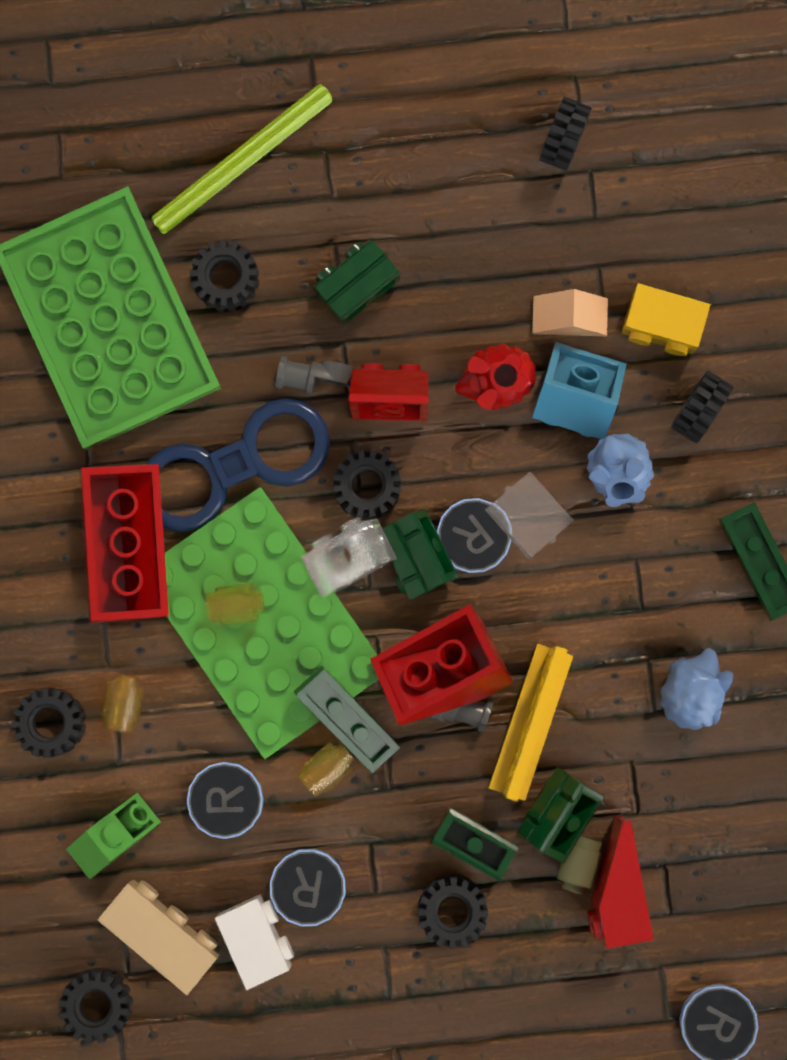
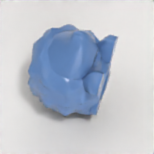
M612 434L600 439L596 447L588 454L589 463L587 470L594 489L603 495L606 504L610 507L643 501L646 495L645 491L651 486L650 481L654 477L652 461L649 459V450L646 448V443L630 434Z
M706 648L700 655L694 658H681L675 660L670 665L667 680L661 688L660 703L664 708L666 718L675 722L680 728L698 730L702 727H710L712 724L716 725L720 719L725 693L733 681V672L729 670L720 672L718 657L713 649Z

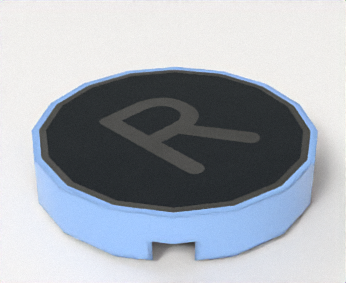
M480 498L464 499L451 505L442 515L437 528V533L454 568L467 573H484L496 567L507 555L512 540L511 526L504 512L494 503Z
M226 761L209 765L199 772L189 786L187 796L189 815L198 829L211 837L222 839L240 836L252 828L262 813L264 802L262 787L256 776L243 765Z
M315 848L298 849L286 855L275 867L270 880V898L276 911L288 922L299 926H317L330 920L340 909L346 894L345 876L340 865L328 853Z
M721 983L710 984V986H705L692 992L684 1002L679 1017L680 1029L685 1043L702 1060H738L745 1056L754 1045L758 1032L757 1013L750 1000L736 988Z

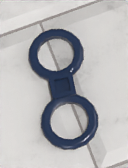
M283 398L270 401L252 413L244 426L242 440L212 453L200 446L181 443L165 447L154 454L146 465L159 464V472L172 461L180 459L193 460L205 467L212 483L210 499L204 508L197 513L180 517L170 515L162 509L163 528L178 532L200 529L216 518L225 504L228 488L257 476L272 485L288 487L305 483L315 476L327 460L330 447L327 424L318 411L299 400ZM282 414L296 415L305 420L313 430L315 437L314 451L309 460L298 469L290 471L275 470L265 464L258 454L256 445L258 433L264 423L272 417Z

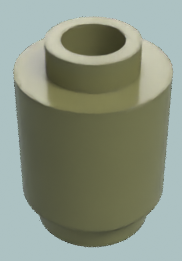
M580 837L566 862H561L557 879L564 881L563 889L579 894H584L586 888L594 889L603 853L600 852L601 842Z

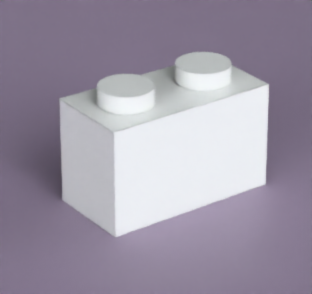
M261 894L218 913L215 917L246 990L290 970L292 964L289 959L294 958V953L287 937L283 936L280 938L274 923L278 922V917L270 900L264 902Z

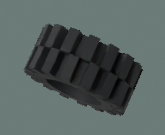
M565 96L563 97L546 138L539 161L568 171L592 107Z
M220 240V244L217 245L214 244V241L208 243L209 248L206 250L201 248L197 252L198 258H193L191 262L193 269L190 270L191 284L197 296L209 308L215 307L220 312H224V309H229L230 312L236 311L235 307L239 305L242 308L248 305L247 300L254 298L256 295L255 289L259 287V272L254 258L246 247L241 248L240 244L235 241L232 244H229L227 240ZM230 263L239 270V279L232 288L219 289L212 284L211 273L217 265Z
M707 370L693 389L691 395H689L670 428L697 444L721 411L734 386Z
M360 450L357 454L346 456V460L340 462L337 466V472L334 473L333 477L334 494L341 508L352 517L362 518L363 520L378 519L383 517L385 513H389L395 503L398 502L401 491L400 474L394 462L392 463L386 455H380L374 450H371V452ZM363 471L376 473L382 481V489L373 499H361L353 491V480Z
M55 688L35 690L29 693L28 697H23L19 702L21 704L20 707L15 708L13 715H16V719L12 721V728H16L17 733L14 734L16 741L22 743L20 747L25 751L29 750L32 752L31 755L44 758L60 756L74 749V745L81 741V733L86 728V724H83V718L86 715L85 711L80 709L81 703L79 700H75L69 692ZM45 708L56 709L63 718L61 732L52 738L42 736L37 731L35 725L37 715Z
M445 875L441 879L437 880L436 878L424 889L421 899H419L418 916L421 928L430 940H434L441 947L446 945L451 949H456V946H468L470 941L473 939L476 941L480 937V932L484 931L486 926L488 909L482 891L473 881L467 880L460 875ZM447 897H459L468 907L466 919L457 926L444 924L438 916V906Z
M93 968L90 971L85 970L81 972L64 988L63 996L58 1004V1007H61L59 1018L60 1020L64 1019L66 1024L63 1028L66 1032L71 1030L74 1033V1039L84 1038L85 1043L92 1044L93 1041L102 1043L108 1038L114 1037L126 1024L132 1012L130 1007L133 1004V997H129L131 989L128 984L126 986L123 984L122 980L124 978L121 975L116 977L112 974L113 970L106 969L102 971L100 968ZM100 991L108 997L110 1011L105 1018L93 1020L84 1014L82 999L86 993Z

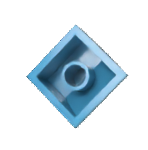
M555 342L532 418L541 420L551 426H560L579 432L586 437L606 438L618 405L627 364Z

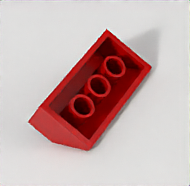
M159 464L81 468L79 476L89 624L168 617Z

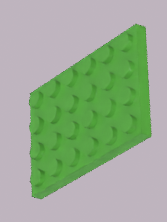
M128 186L0 244V266L81 446L85 451L222 389Z
M261 487L165 552L169 616L167 618L264 759H267L320 721L295 695L294 690L321 665L353 698L379 680L370 661L371 658L378 654Z

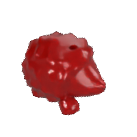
M506 344L490 346L484 350H478L471 357L467 369L455 386V391L468 399L478 402L480 407L487 410L492 409L496 411L499 408H507L512 404L522 402L523 396L530 394L536 382V365L531 360L529 354L517 346L508 347Z

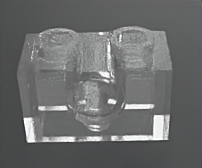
M360 517L354 518L340 526L341 534L334 538L332 534H328L311 543L313 550L301 556L321 597L341 591L397 559L377 518L362 522ZM345 547L350 553V561L345 556Z

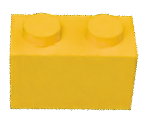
M638 283L633 291L621 334L629 336L628 340L638 345L650 346L652 342L665 346L664 350L673 355L686 356L687 353L693 354L699 347L711 304Z

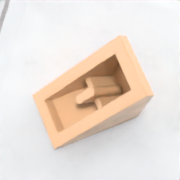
M577 289L534 296L532 334L606 337L608 298Z

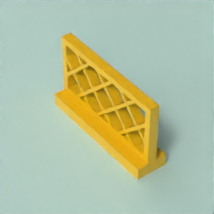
M540 644L535 646L488 787L489 789L501 792L506 798L518 801V799L526 800L573 659L572 655L567 654V649L558 646L549 648Z

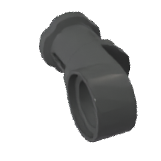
M282 355L278 366L275 388L282 389L283 386L306 390L307 395H313L316 381L349 387L354 367L333 361L312 362L309 365L289 361L288 356Z
M494 701L474 702L430 716L429 718L451 723L457 720L476 727L477 732L483 734Z

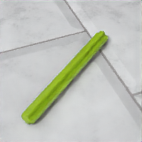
M322 84L317 85L154 214L151 219L157 229L163 234L168 233L332 102V96Z

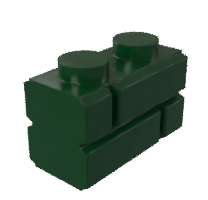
M372 239L365 245L361 241L354 244L344 254L346 260L337 268L333 265L326 267L315 278L318 282L314 286L315 294L343 327L400 281L399 270Z
M426 509L413 512L377 532L381 539L379 541V549L384 558L392 562L397 572L395 576L396 584L403 594L408 595L410 600L421 597L459 577Z
M556 767L552 776L546 781L544 789L533 807L525 815L524 822L517 833L541 852L565 863L605 797L582 780Z
M451 806L448 807L431 838L432 844L445 851H450L453 856L499 882L519 848L516 843Z

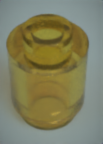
M253 583L216 587L215 592L206 593V609L210 623L219 622L220 625L257 621L258 613L264 612V599L261 589L255 590Z
M117 674L115 681H107L101 717L104 718V728L121 732H133L134 724L139 723L145 691L144 686L138 685L139 678Z
M329 741L302 765L304 769L297 775L315 797H318L323 792L328 794L354 771L351 763L355 758L341 742L335 746Z

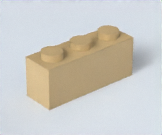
M133 879L127 883L98 921L184 994L188 995L221 954L216 949L218 943L205 931L200 930L197 933L187 925L188 917L177 907L170 905L167 908L156 899L159 893L150 884L143 880L137 883Z

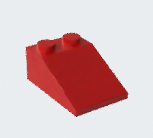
M366 363L361 364V369H353L349 392V404L353 420L427 422L429 397L428 371H421V366L414 364L399 365L398 370H383L382 364Z
M470 604L370 659L396 720L400 725L478 702L514 683L484 621Z
M622 815L613 817L591 897L593 910L586 911L591 934H594L595 939H600L607 949L654 940L632 824L629 819Z

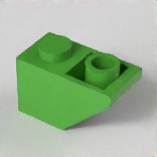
M137 792L85 831L66 850L87 877L92 879L160 824L161 821Z

